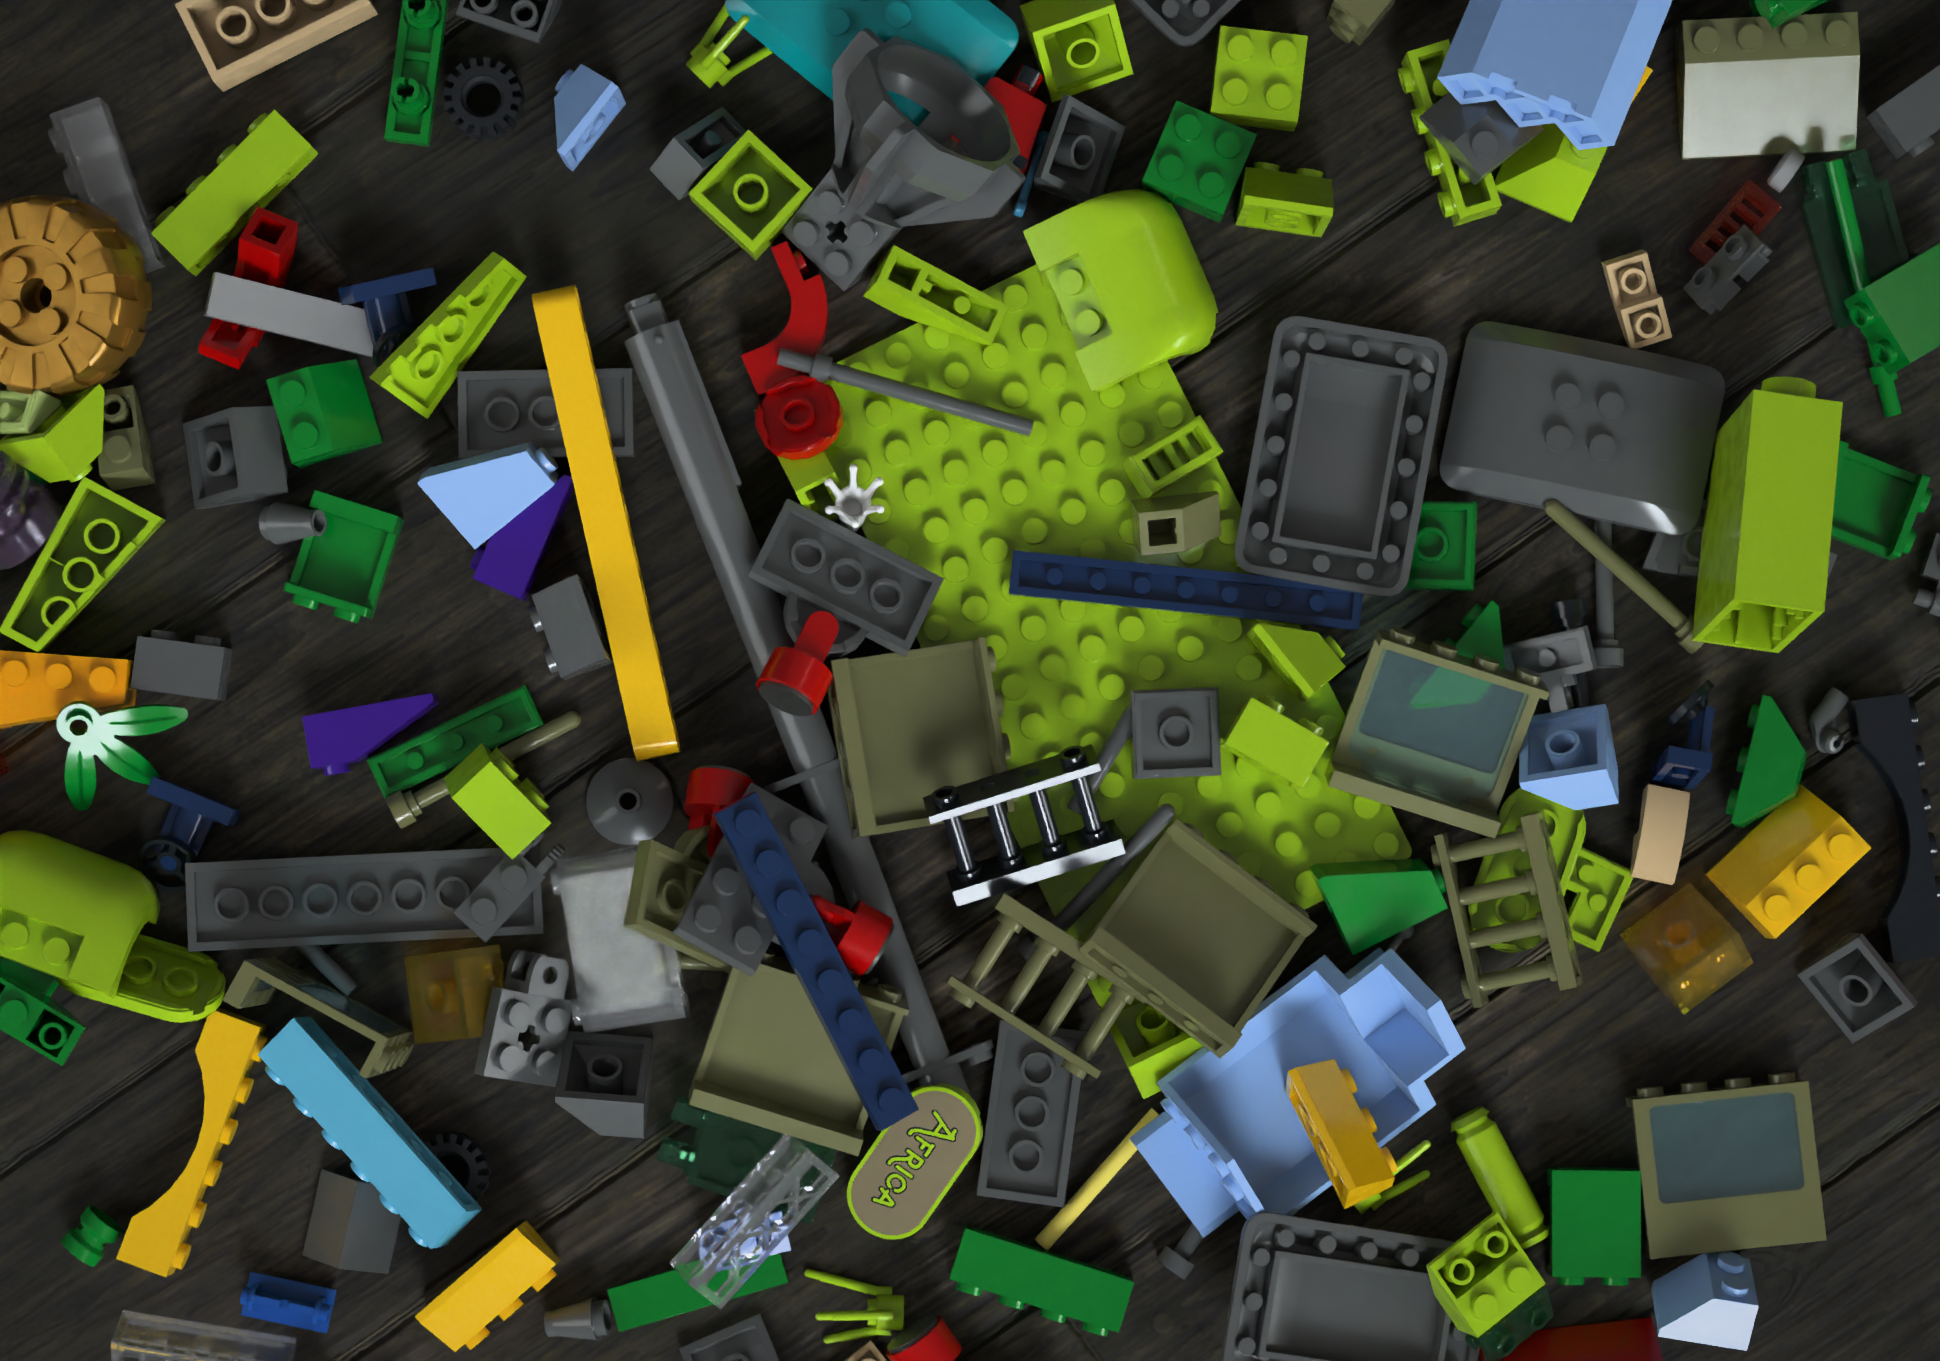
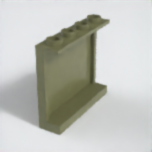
M979 637L971 641L909 650L905 657L893 652L855 659L831 660L824 664L833 675V680L827 693L852 839L944 824V821L930 824L922 797L931 795L935 790L944 786L957 787L1008 770L1006 759L1011 757V747L1008 735L1001 733L999 716L1003 715L1004 710L1003 700L998 689L994 690L991 674L996 671V658L993 648L991 646L987 647L985 637ZM1018 797L1003 802L1006 813L1015 811L1013 803L1018 801ZM985 807L963 814L961 818L962 820H968L989 815Z
M1176 819L1159 837L1078 951L1217 1057L1221 1058L1234 1048L1243 1035L1241 1031L1305 938L1315 931L1318 925L1309 919L1308 913L1303 908L1294 903H1287L1275 894L1273 887L1266 880L1258 876H1252L1241 868L1239 862L1232 854L1225 850H1217L1204 840L1203 834L1195 826L1189 823H1182Z
M768 948L757 971L751 977L731 966L689 1089V1105L858 1156L864 1141L863 1129L868 1113L789 960L776 957L775 951ZM849 973L889 1052H891L903 1015L908 1016L909 1013L907 997L902 996L903 992L896 987L887 984H878L877 987H872L860 983L861 979Z

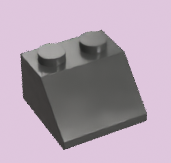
M274 406L231 407L183 423L195 509L263 500L288 492L287 468L284 464L280 439L281 427Z
M576 574L532 595L535 606L528 608L536 632L538 633L543 630L545 632L550 647L543 649V653L552 674L559 671L560 677L567 680L614 663L587 583L583 578Z

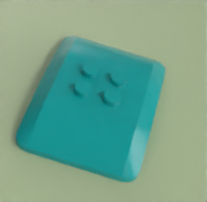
M725 0L727 12L735 22L743 15H747L749 22L744 29L832 101V66L858 32L865 28L870 29L884 43L898 36L953 58L982 87L997 73L1019 42V31L1015 22L989 0ZM887 91L896 106L916 127L930 114L928 110L900 94Z

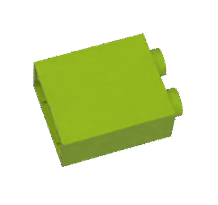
M1786 376L1771 377L1763 380L1761 390L1753 389L1716 433L1707 478L1705 498L1707 504L1703 519L1692 641L1779 653L1825 612L1843 402L1815 398L1816 385L1809 380Z

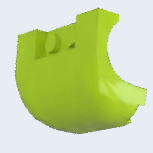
M1145 189L1110 192L1071 207L1023 231L1039 271H1045L1078 346L1079 350L1075 351V355L1091 392L1108 389L1119 381L1166 360L1195 354L1211 343L1210 339L1215 330L1216 313H1218L1215 297L1180 216L1172 203H1168L1157 193Z
M16 830L1 834L0 957L71 983L84 984L105 992L109 997L115 998L126 960L138 934L147 922L156 924L161 903L153 884L142 872L127 864L42 833Z

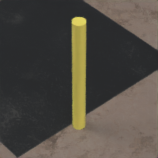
M1153 1108L1145 1114L1035 1238L1044 1249L1048 1251L1137 1151V1148L1129 1138L1159 1116Z

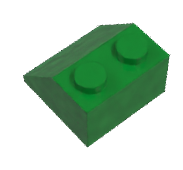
M357 359L309 366L266 380L291 463L300 469L383 443Z

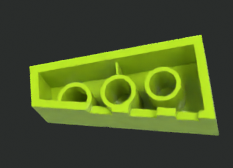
M83 477L3 621L0 633L36 652L43 653L166 520L91 479Z

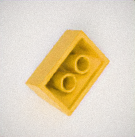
M1800 784L1795 798L1771 811L1705 875L1765 938L1776 939L1863 857L1871 847L1841 815Z
M1335 1059L1289 1070L1285 1092L1344 1209L1391 1188L1395 1179L1393 1173L1398 1170L1396 1163L1386 1146L1381 1149L1379 1148L1372 1134L1377 1131V1126L1368 1108H1359L1353 1096V1093L1357 1092V1087L1348 1069L1340 1070Z
M526 1220L421 1310L415 1318L454 1352L464 1344L471 1351L490 1334V1331L485 1327L497 1315L505 1321L524 1304L519 1296L532 1286L538 1292L557 1276L552 1267L560 1259Z

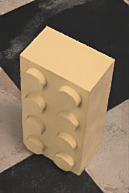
M182 0L175 4L213 82L223 92L378 15L371 0Z

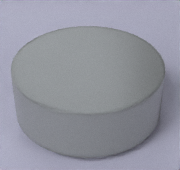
M1794 148L1788 149L1769 175L1767 185L1780 193L1799 169L1805 156Z

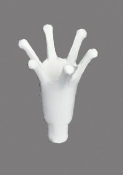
M851 464L849 467L850 481L846 488L840 490L831 478L825 480V486L832 490L836 498V506H827L825 512L830 515L837 513L841 525L855 533L863 524L868 514L873 512L881 514L884 512L882 505L871 506V497L874 491L884 482L881 477H878L867 490L862 489L857 485V465Z

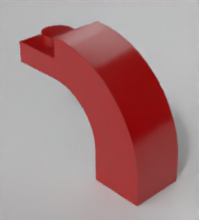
M257 207L239 237L238 259L233 276L284 289L296 247L298 223ZM214 318L199 342V354L239 370L252 346L258 347L265 331Z
M787 241L771 247V250L791 296L789 321L776 339L741 355L760 401L767 396L766 391L773 384L788 377L805 374V372L776 364L780 348L815 357V354L820 353L828 329V300L821 275L819 274L804 281L802 276L810 273L801 251L797 249L791 252Z

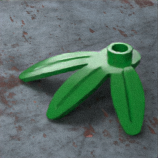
M73 701L65 705L58 713L56 726L61 737L70 742L65 762L64 780L67 795L74 808L80 811L87 810L93 801L96 790L95 754L111 770L131 781L149 785L153 776L160 777L154 766L145 756L115 735L142 736L158 733L184 722L188 717V711L183 707L175 705L150 704L119 708L100 714L93 705L85 701ZM74 720H83L86 722L87 727L77 729L72 727L71 723Z

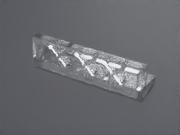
M784 1134L671 1260L670 1264L691 1287L719 1309H722L839 1178V1175L815 1155L799 1138ZM812 1166H815L822 1172L811 1186L800 1188V1179ZM788 1202V1212L781 1220L770 1222L772 1210L778 1204ZM759 1236L756 1248L751 1253L740 1255V1246L747 1238ZM729 1269L728 1279L716 1292L706 1285L717 1272Z
M127 1310L122 1311L111 1341V1361H124V1357L137 1358L140 1361H293L296 1351V1338Z

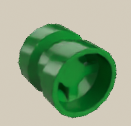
M88 1205L80 1215L82 1225L69 1229L60 1241L77 1259L88 1266L95 1267L104 1257L105 1243H115L123 1233V1229L105 1212L95 1206Z

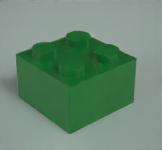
M1176 100L1142 179L1140 189L1155 192L1171 203L1220 223L1257 134Z

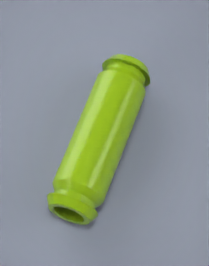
M1482 1106L1477 1107L1454 1119L1451 1122L1450 1132L1455 1131L1457 1133L1456 1143L1492 1211L1498 1212L1522 1249H1526L1548 1237L1550 1225H1544V1213L1496 1122L1487 1117L1490 1111Z

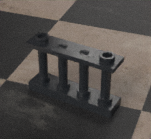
M1092 744L1084 747L1071 746L1062 750L1058 755L957 787L944 786L935 790L931 795L922 797L930 824L940 821L945 823L958 865L956 869L946 872L957 907L1126 854L1114 819L1104 822L1100 818L1088 777L1090 774L1101 771ZM1071 781L1084 827L1080 830L1061 835L1058 832L1045 788ZM1029 794L1042 840L1039 843L1018 848L1003 802ZM986 807L1000 853L998 856L978 862L974 860L961 815Z

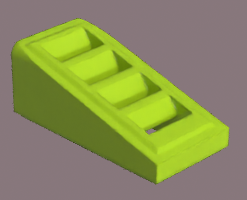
M1201 415L1129 456L1122 466L1142 499L1152 498L1221 455L1224 451ZM1187 434H1193L1202 448L1203 454L1198 456L1187 439ZM1173 443H1177L1188 463L1183 464L1172 447ZM1157 453H1162L1173 470L1171 473H1167L1156 456ZM1143 462L1147 463L1157 481L1154 480Z

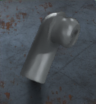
M1831 687L1809 716L1813 744L1822 753L1829 754L1838 753L1844 746V736L1840 735L1835 718L1849 701L1845 694L1834 687Z

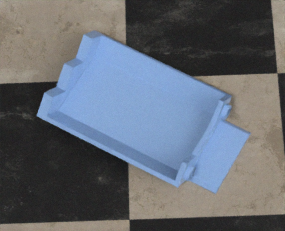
M1470 0L1437 78L1460 105L1496 100L1519 127L1555 123L1578 150L1614 146L1673 0Z

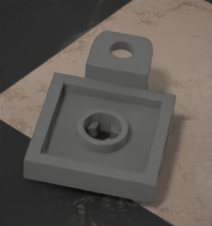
M519 949L512 954L503 987L505 988L492 986L474 1070L475 1074L556 1087L564 1042L574 1001L564 998L569 976V966L566 960ZM531 961L525 977L523 975V967L527 962ZM549 967L553 969V977L547 982ZM529 1027L530 1039L523 1046V1043L518 1041V1036L520 1032H526Z

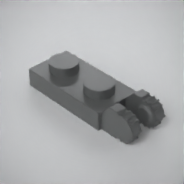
M546 829L513 860L506 854L453 912L485 943L546 878L544 874L567 850L561 843L553 846L536 868L523 856L543 839L544 833L547 831Z

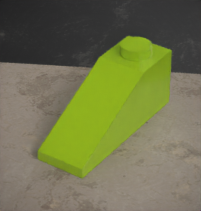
M895 245L879 260L863 294V297L901 317L988 346L993 343L1009 306Z

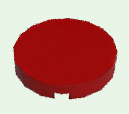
M807 375L788 377L773 384L766 391L767 396L761 404L760 402L758 403L755 410V427L765 447L776 456L790 460L811 458L825 451L837 439L843 425V408L834 389L827 383L824 384Z

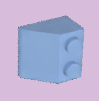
M1733 1252L1704 1253L1653 1281L1651 1291L1658 1337L1747 1351L1759 1306L1750 1258H1744Z

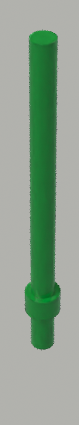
M1843 158L1827 161L1825 164L1855 293L1872 284ZM1867 341L1872 366L1868 367L1872 385L1877 384L1884 417L1899 415L1902 412L1894 380L1898 379L1897 372L1891 375L1886 372L1884 367L1876 361L1872 348Z

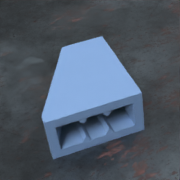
M531 442L428 468L422 473L417 484L470 545L476 549L553 487L559 474L555 471L558 465L550 453L542 447L537 450Z

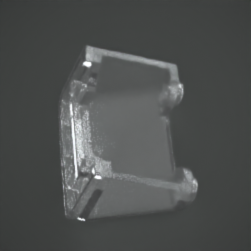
M638 845L558 859L557 868L550 869L553 893L562 897L578 999L571 1000L573 1021L575 1026L583 1025L585 1033L691 1016L688 994H685L684 986H680V982L684 981V977L680 969L678 950L623 926Z

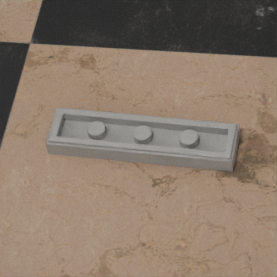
M214 272L212 275L203 316L372 357L373 344L364 309L350 305H341L338 302Z

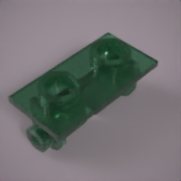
M1543 1285L1480 1337L1477 1338L1467 1334L1465 1336L1466 1342L1474 1350L1482 1347L1485 1361H1500L1503 1357L1510 1355L1520 1343L1535 1331L1543 1328L1554 1317L1547 1287Z

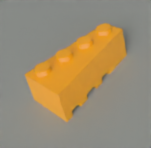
M0 650V729L55 720L59 711L73 701L88 702L99 712L135 706L136 689L130 688L134 661Z

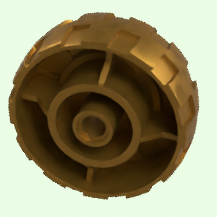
M52 194L18 197L0 203V382L7 386V390L21 394H32L34 390H40L52 397L74 395L83 392L97 383L103 385L120 373L118 370L129 357H134L146 335L144 327L148 311L152 310L151 282L147 281L143 265L146 261L133 236L124 233L118 226V220L106 211L78 199Z

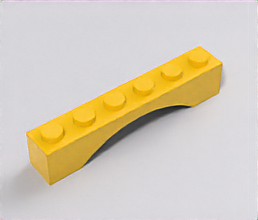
M219 1007L207 1017L195 1049L202 1071L205 1094L203 1123L197 1146L185 1170L172 1187L151 1206L131 1218L116 1259L163 1277H168L175 1273L176 1268L182 1270L191 1251V1245L186 1243L192 1227L198 1228L204 1217L207 1203L201 1201L207 1185L213 1187L220 1175L223 1162L217 1160L223 1144L229 1145L235 1135L238 1120L233 1119L238 1103L245 1104L254 1083V1079L249 1078L254 1061L259 1063L262 1061L258 1054L269 1043L270 1038L264 1036L267 1025Z

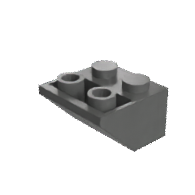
M460 0L456 15L540 44L556 17L562 0Z

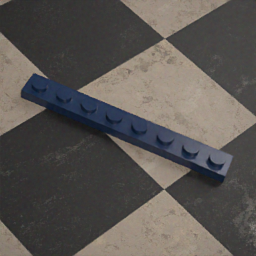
M1013 550L1009 595L1348 630H1359L1363 597L1361 593L1263 575Z
M751 792L713 813L875 1129L882 1131L919 1110L757 793Z

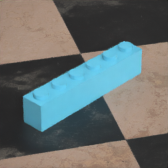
M311 1017L293 1018L260 1051L258 1056L265 1062V1071L269 1077L279 1085H285L295 1096L293 1099L295 1106L304 1115L310 1118L313 1117L323 1128L322 1135L325 1140L334 1148L344 1151L352 1160L350 1166L355 1174L362 1180L371 1182L381 1193L379 1195L381 1203L390 1212L396 1215L400 1214L410 1226L408 1228L409 1234L418 1244L430 1249L447 1246L482 1210L479 1204L369 1081L359 1075L360 1071Z

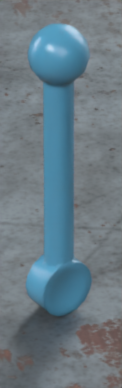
M1045 130L1038 132L1037 146L1019 199L1013 210V215L1020 218L1026 209L1034 176L1049 136V132Z

